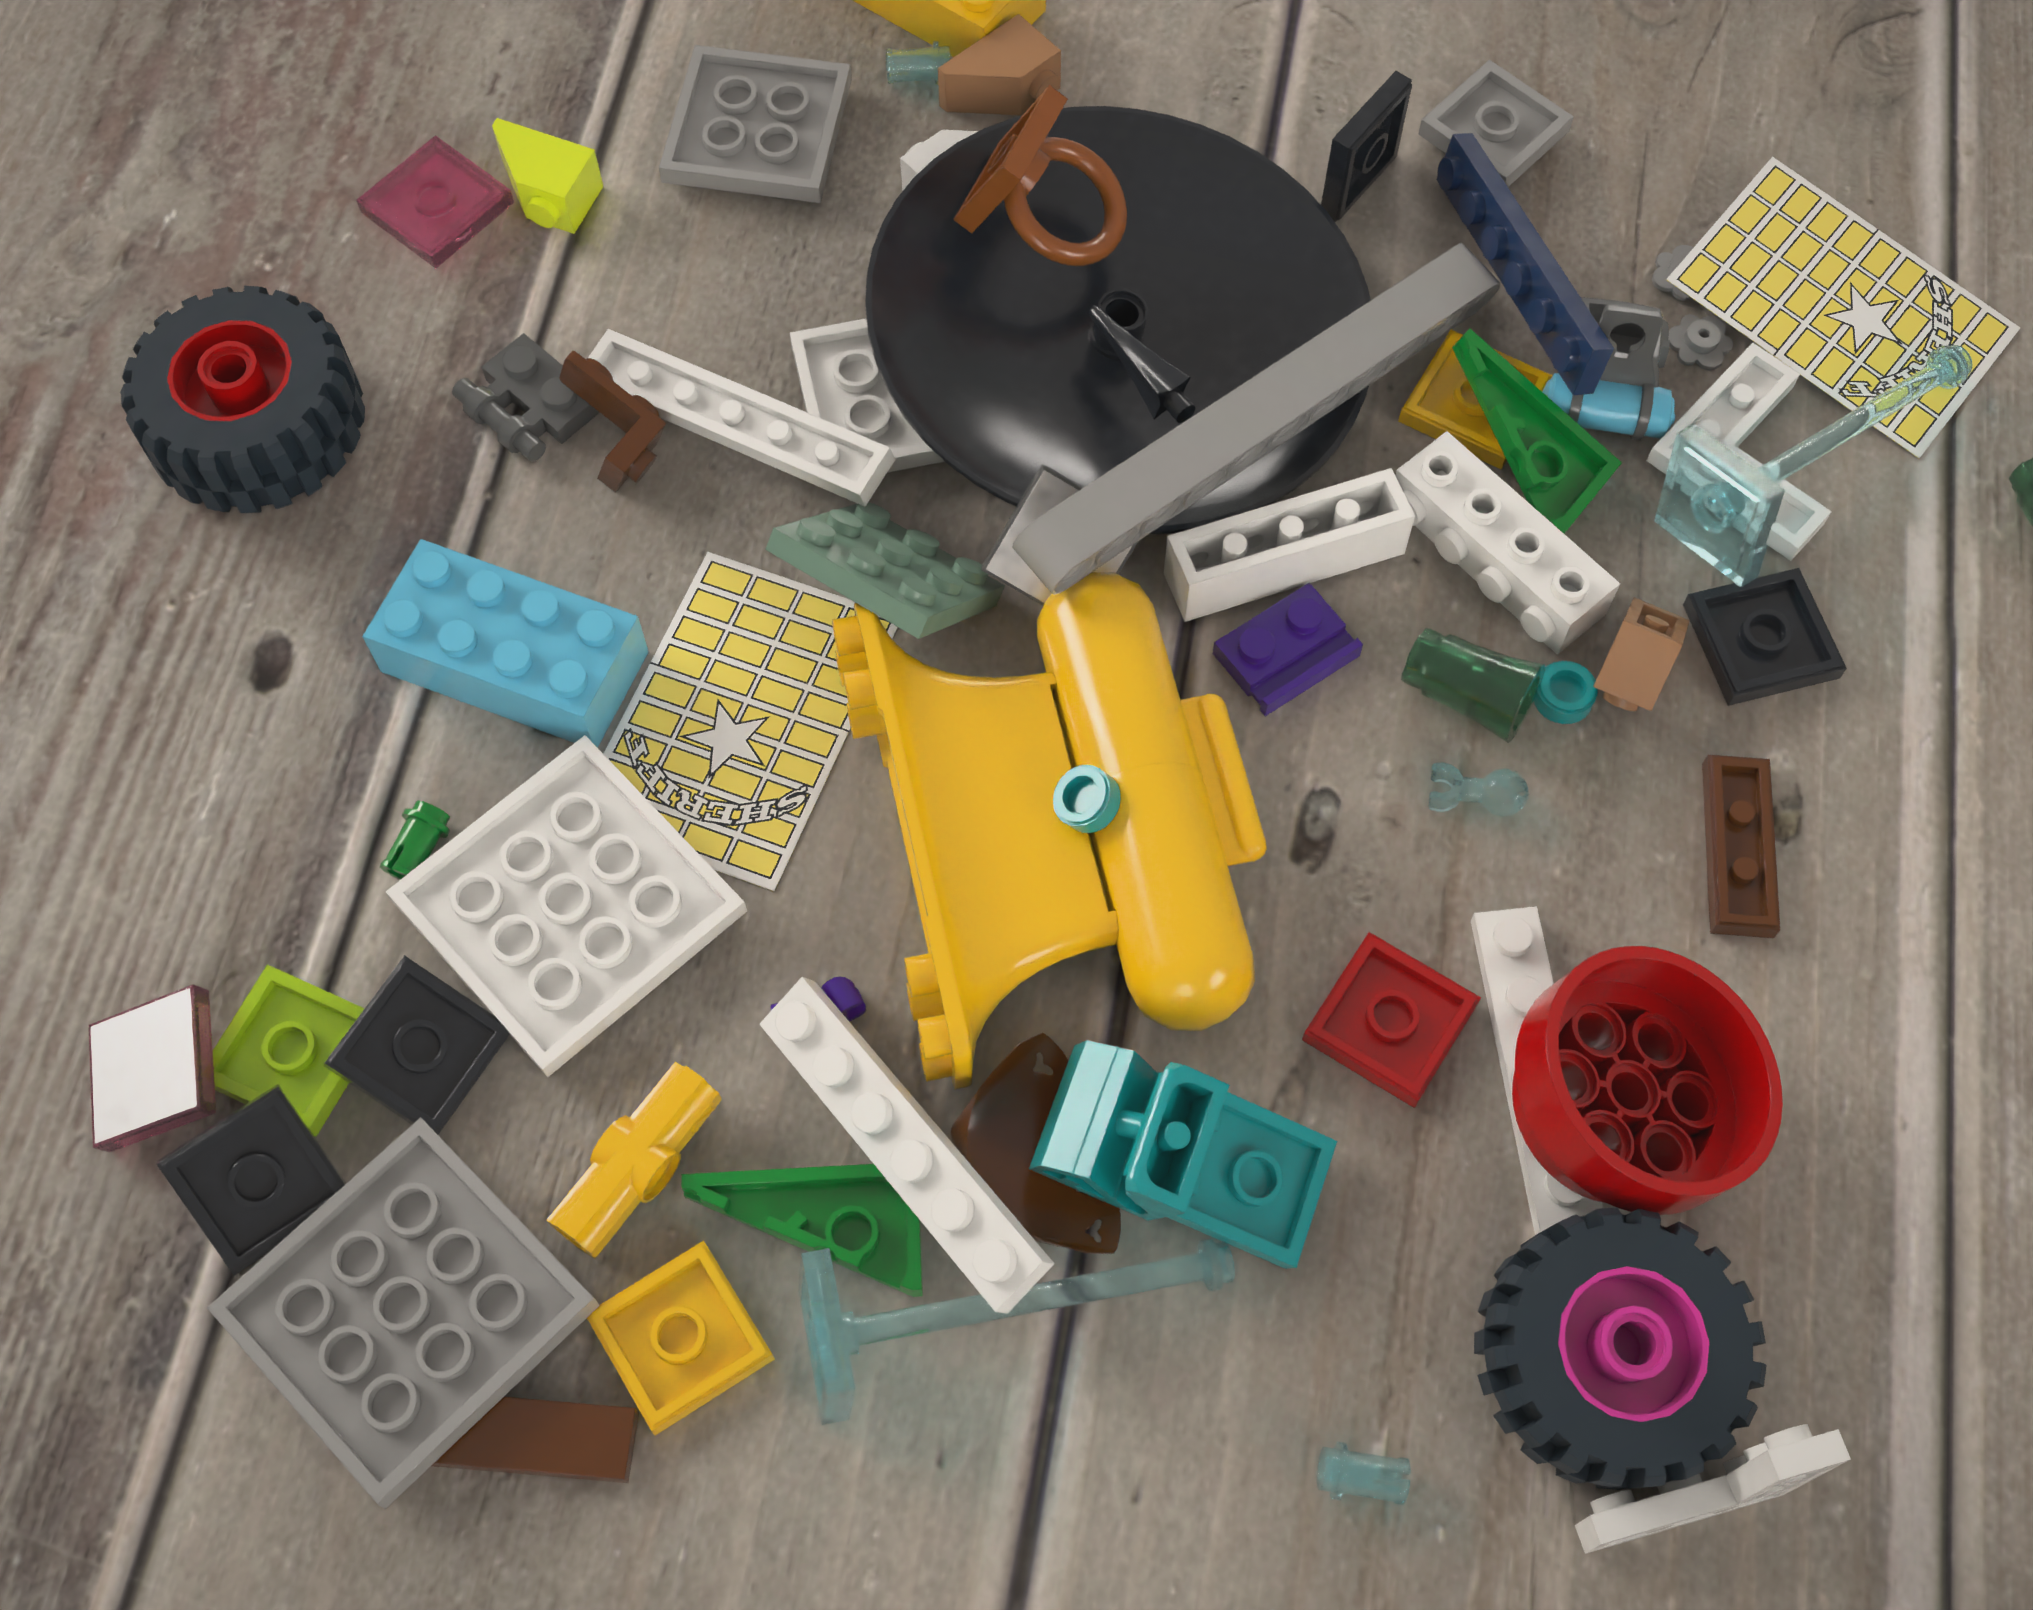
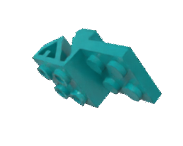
M1086 1040L1073 1047L1029 1169L1145 1220L1170 1218L1282 1268L1290 1269L1297 1268L1337 1140L1229 1093V1084L1184 1064L1170 1062L1163 1072H1156L1136 1051Z

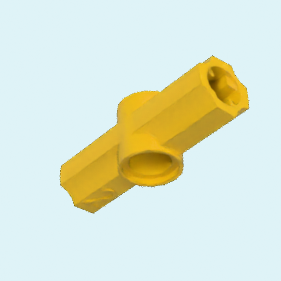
M675 1062L631 1117L625 1115L618 1118L603 1133L592 1151L590 1158L591 1166L547 1219L550 1226L579 1250L595 1259L641 1201L647 1203L653 1200L669 1183L681 1160L680 1152L721 1102L722 1099L719 1092L695 1071Z

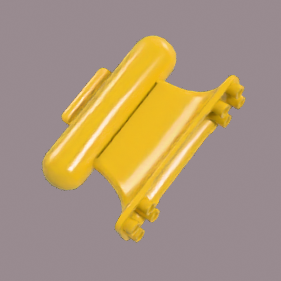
M1092 572L1060 594H1051L1045 601L1037 619V639L1046 672L1024 676H967L946 672L924 664L906 653L891 639L878 615L857 603H854L855 616L832 619L837 651H835L841 685L842 687L845 686L848 699L846 704L852 737L857 739L873 735L877 736L883 767L888 768L928 951L927 954L904 958L908 983H906L907 995L913 1021H917L921 1041L919 1043V1050L926 1082L951 1077L955 1090L971 1086L976 1042L987 1018L999 1002L1019 984L1037 972L1062 960L1088 951L1117 945L1126 984L1135 1003L1145 1017L1170 1030H1205L1228 1019L1246 1002L1255 982L1254 958L1228 866L1255 862L1261 859L1267 850L1266 839L1226 704L1222 697L1217 694H1206L1180 700L1154 606L1138 583L1114 572ZM1087 764L1100 768L1114 778L1121 793L1120 806L1114 819L1105 828L1093 833H1082L1063 823L1057 817L1053 807V794L1057 783L1067 771L1079 765Z

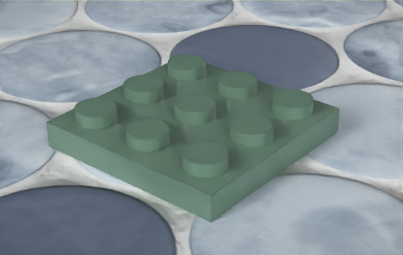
M870 502L865 507L860 504H854L774 527L765 549L918 639L996 607L1005 585L982 571L981 563L965 557L956 558L939 548L940 543L935 537L920 530H907L890 520L891 514L887 510Z

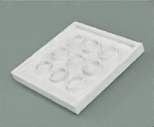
M586 735L386 891L397 908L488 1011L498 1019L511 1037L547 1077L552 1075L747 912L745 902Z

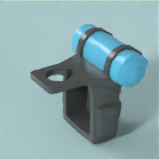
M1581 297L1614 347V350L1593 394L1572 395L1559 373H1554L1552 378L1547 381L1543 393L1582 428L1630 435L1631 439L1640 441L1644 436L1661 439L1669 431L1676 415L1672 391L1659 387V368L1664 367L1670 347L1668 323L1663 319L1660 308L1616 300Z

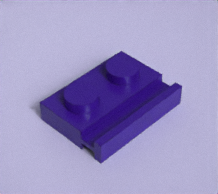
M1308 583L1215 641L1212 654L1248 697L1253 696L1260 705V711L1266 717L1358 658L1361 654L1363 643L1358 638L1354 640L1345 630L1346 624L1316 589Z

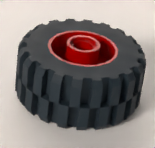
M244 286L243 292H233L230 287L213 289V296L199 300L197 295L181 301L183 308L173 314L167 310L154 321L156 328L151 334L143 332L133 348L137 357L128 358L122 375L125 384H123L120 394L122 408L127 414L126 421L158 475L167 486L174 487L182 498L195 504H201L203 501L207 509L220 512H230L231 506L237 507L240 513H260L261 506L271 504L274 505L275 509H280L292 505L291 498L303 492L309 497L321 489L323 486L321 480L328 474L334 478L346 464L343 454L345 452L352 454L361 436L358 428L362 426L365 419V406L361 399L363 391L341 339L332 323L326 322L322 312L313 305L303 301L300 303L297 296L275 290L273 295H269L266 288L259 286Z

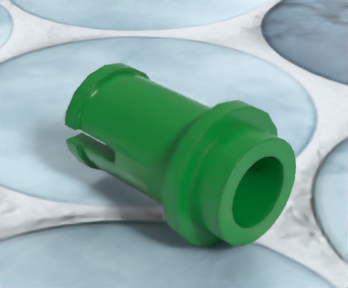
M420 800L415 802L412 809L405 808L402 817L406 821L386 859L380 865L384 872L401 880L430 857L440 837L447 838L450 830L446 825L450 820V816L440 808Z

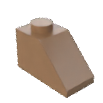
M1018 14L938 67L939 106L946 112L1022 115L1049 85L1056 90L1060 89L1061 50Z
M1634 597L1593 687L1604 691L1603 698L1614 706L1628 711H1637L1640 706L1652 711L1681 650L1690 620Z

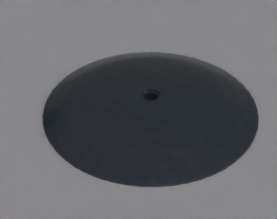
M1080 106L1063 108L1047 137L1065 138L1086 146L1100 156L1117 177L1126 201L1127 222L1120 243L1109 256L1099 262L1086 266L1064 265L1043 257L1033 250L1017 233L1008 217L1004 200L973 233H970L954 221L955 216L999 141L1020 119L1021 116L986 127L957 142L923 168L898 196L885 217L872 248L866 277L865 311L868 336L876 365L889 394L904 418L921 439L949 466L978 487L1017 507L1042 463L1080 486L1085 487L1182 424L1178 423L1167 410L1155 420L1153 419L1121 360L1089 316V309L1092 306H1099L1138 341L1191 377L1186 385L1184 394L1196 407L1194 414L1191 416L1193 417L1365 305L1371 299L1359 262L1344 234L1329 213L1304 186L1283 168L1258 151L1204 125L1168 114L1134 108ZM1050 161L1038 182L1026 196L1032 214L1044 229L1061 240L1081 243L1093 239L1101 231L1104 223V205L1097 188L1076 167L1061 161ZM1369 386L1149 534L1179 533L1271 505L1296 490L1318 472L1338 450L1356 421Z

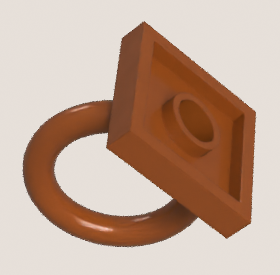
M1049 85L999 141L955 216L954 221L970 233H973L1004 200L1005 208L1013 227L1020 237L1037 253L1049 260L1064 265H1091L1109 256L1120 243L1127 222L1126 201L1117 177L1100 156L1075 141L1065 138L1047 137L1068 98ZM1050 161H1061L1076 167L1097 188L1104 205V223L1101 231L1093 239L1081 243L1061 240L1044 229L1032 214L1026 196L1038 182Z

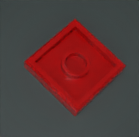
M1368 932L1305 1030L1302 1041L1415 1108L1478 1006L1481 997Z

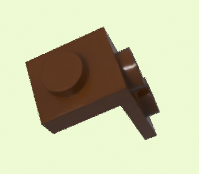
M572 351L564 360L559 376L560 381L626 433L605 457L597 478L616 493L628 478L638 483L653 465L657 455L652 450L657 445L666 422L660 418L657 409L648 400L639 395L632 396L616 384L611 373L600 362L592 358L585 359L576 351Z

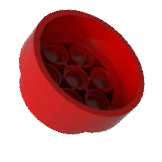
M1623 946L1599 952L1584 960L1546 989L1535 1000L1521 1024L1517 1037L1512 1100L1520 1132L1540 1165L1559 1183L1583 1197L1607 1203L1630 1212L1638 1208L1656 1212L1660 1215L1685 1212L1706 1203L1747 1180L1765 1162L1775 1144L1782 1119L1783 1098L1780 1073L1769 1040L1751 1010L1725 982L1705 967L1684 956L1647 946Z

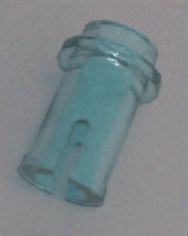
M933 41V47L886 48L888 84L935 80V84L938 86V67L951 59L950 46L940 47L939 41Z
M1337 1442L1334 1448L1322 1447L1317 1466L1318 1490L1329 1492L1332 1500H1341L1343 1494L1404 1505L1409 1493L1410 1480L1402 1479L1403 1474L1409 1475L1411 1473L1410 1461L1408 1458L1403 1457L1392 1458L1349 1451L1347 1443Z

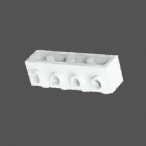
M1448 431L1397 469L1395 476L1415 514L1413 526H1416L1435 544L1438 552L1445 560L1452 564H1458L1478 583L1480 590L1488 599L1501 603L1521 622L1523 629L1531 638L1538 642H1544L1558 655L1607 614L1620 583Z
M1392 468L1169 535L1167 536L1164 576L1182 617L1187 622L1403 555L1406 551L1415 514Z

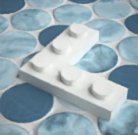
M1752 343L1655 444L1648 456L1647 462L1792 561L1825 524L1832 511L1738 448L1792 390L1800 376V373Z
M1808 1424L1795 1426L1765 1437V1443L1748 1448L1743 1451V1456L1723 1463L1727 1473L1725 1476L1702 1482L1700 1474H1697L1686 1480L1670 1481L1663 1486H1658L1660 1495L1640 1501H1635L1631 1489L1590 1502L1594 1514L1576 1524L1575 1528L1583 1550L1587 1554L1783 1496L1851 1460L1838 1429L1812 1436Z

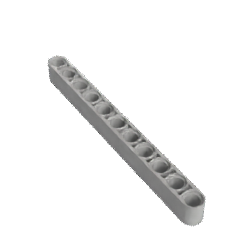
M1463 243L1455 245L1039 516L1018 535L1012 548L1053 595L1060 594L1470 318L1491 300L1499 290L1501 283Z

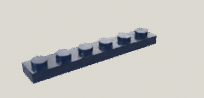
M1473 133L1453 134L1445 157L1441 159L1438 166L1436 180L1440 188L1445 192L1460 216L1461 221L1469 230L1481 249L1483 256L1488 260L1505 287L1507 294L1512 298L1530 330L1536 336L1572 395L1593 394L1614 347Z

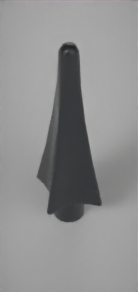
M1092 306L1089 309V316L1121 360L1153 419L1155 420L1167 410L1178 423L1187 421L1196 409L1184 394L1186 385L1191 377L1138 341L1099 306Z

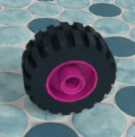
M1618 1207L1595 1209L1584 1216L1573 1215L1550 1226L1521 1244V1249L1504 1260L1494 1273L1497 1283L1494 1288L1484 1292L1478 1313L1486 1318L1484 1329L1474 1333V1354L1485 1355L1487 1372L1477 1376L1483 1395L1494 1393L1501 1410L1493 1415L1505 1434L1516 1432L1524 1440L1520 1451L1536 1464L1550 1463L1555 1466L1556 1476L1573 1483L1589 1482L1595 1484L1598 1489L1621 1490L1663 1486L1670 1481L1686 1480L1703 1472L1704 1462L1722 1459L1736 1445L1735 1438L1731 1434L1732 1431L1737 1428L1749 1427L1758 1409L1754 1402L1746 1398L1749 1390L1764 1387L1767 1365L1753 1361V1346L1765 1344L1766 1341L1762 1321L1752 1323L1748 1321L1743 1304L1754 1301V1298L1745 1280L1731 1284L1723 1272L1731 1264V1261L1717 1246L1701 1251L1694 1245L1698 1239L1699 1232L1680 1221L1664 1227L1660 1225L1661 1217L1656 1212L1638 1208L1627 1215H1622Z

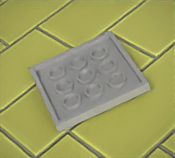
M420 1117L212 1302L207 1309L373 1500L386 1509L600 1305Z

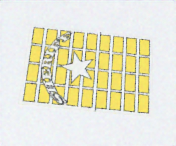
M1774 157L1767 162L1666 279L1917 458L1922 456L2020 329L2015 323Z
M707 552L603 754L715 871L775 891L851 729L846 704L848 703L845 686L842 687L837 666L835 653L837 648L832 619L855 616L854 603L856 602ZM878 616L887 633L893 639L898 627Z

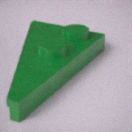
M1469 328L1452 349L1527 502L1565 534L1622 462Z
M874 1164L681 1174V1187L686 1199L912 1297L923 1296L920 1220Z

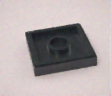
M1395 71L1332 139L1321 205L1334 222L1340 220L1397 157L1412 89V79L1398 71Z
M1800 568L1690 593L1683 603L1728 706L1840 679L1847 669Z
M404 955L325 1061L324 1067L411 1125L421 1117L439 1135L510 1034L494 1015Z
M279 1084L157 1161V1166L233 1275H236L268 1254L346 1184Z

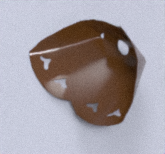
M1040 1033L1020 1042L992 1071L953 1123L951 1128L952 1143L1036 1242L1089 1254H1114L1118 1248L1121 1234L1120 1208L1095 1197L1093 1198L1083 1192H1077L1072 1187L1029 1169L1069 1061L1064 1052L1049 1036ZM1037 1053L1042 1054L1043 1064L1053 1070L1052 1075L1033 1071L1037 1061ZM1096 1220H1101V1226L1097 1230L1101 1238L1100 1242H1096L1094 1237L1085 1233V1230L1089 1229Z

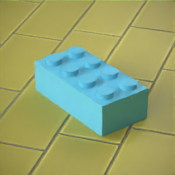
M423 539L419 540L362 636L382 673L573 743L586 735L597 748L649 653L638 616Z

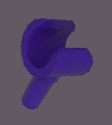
M834 977L822 985L821 989L849 1022L866 1012V1005L859 990L848 978ZM778 1003L771 1004V1010H772Z

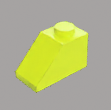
M496 118L492 124L503 164L525 217L542 227H555L575 234L603 188L595 150Z

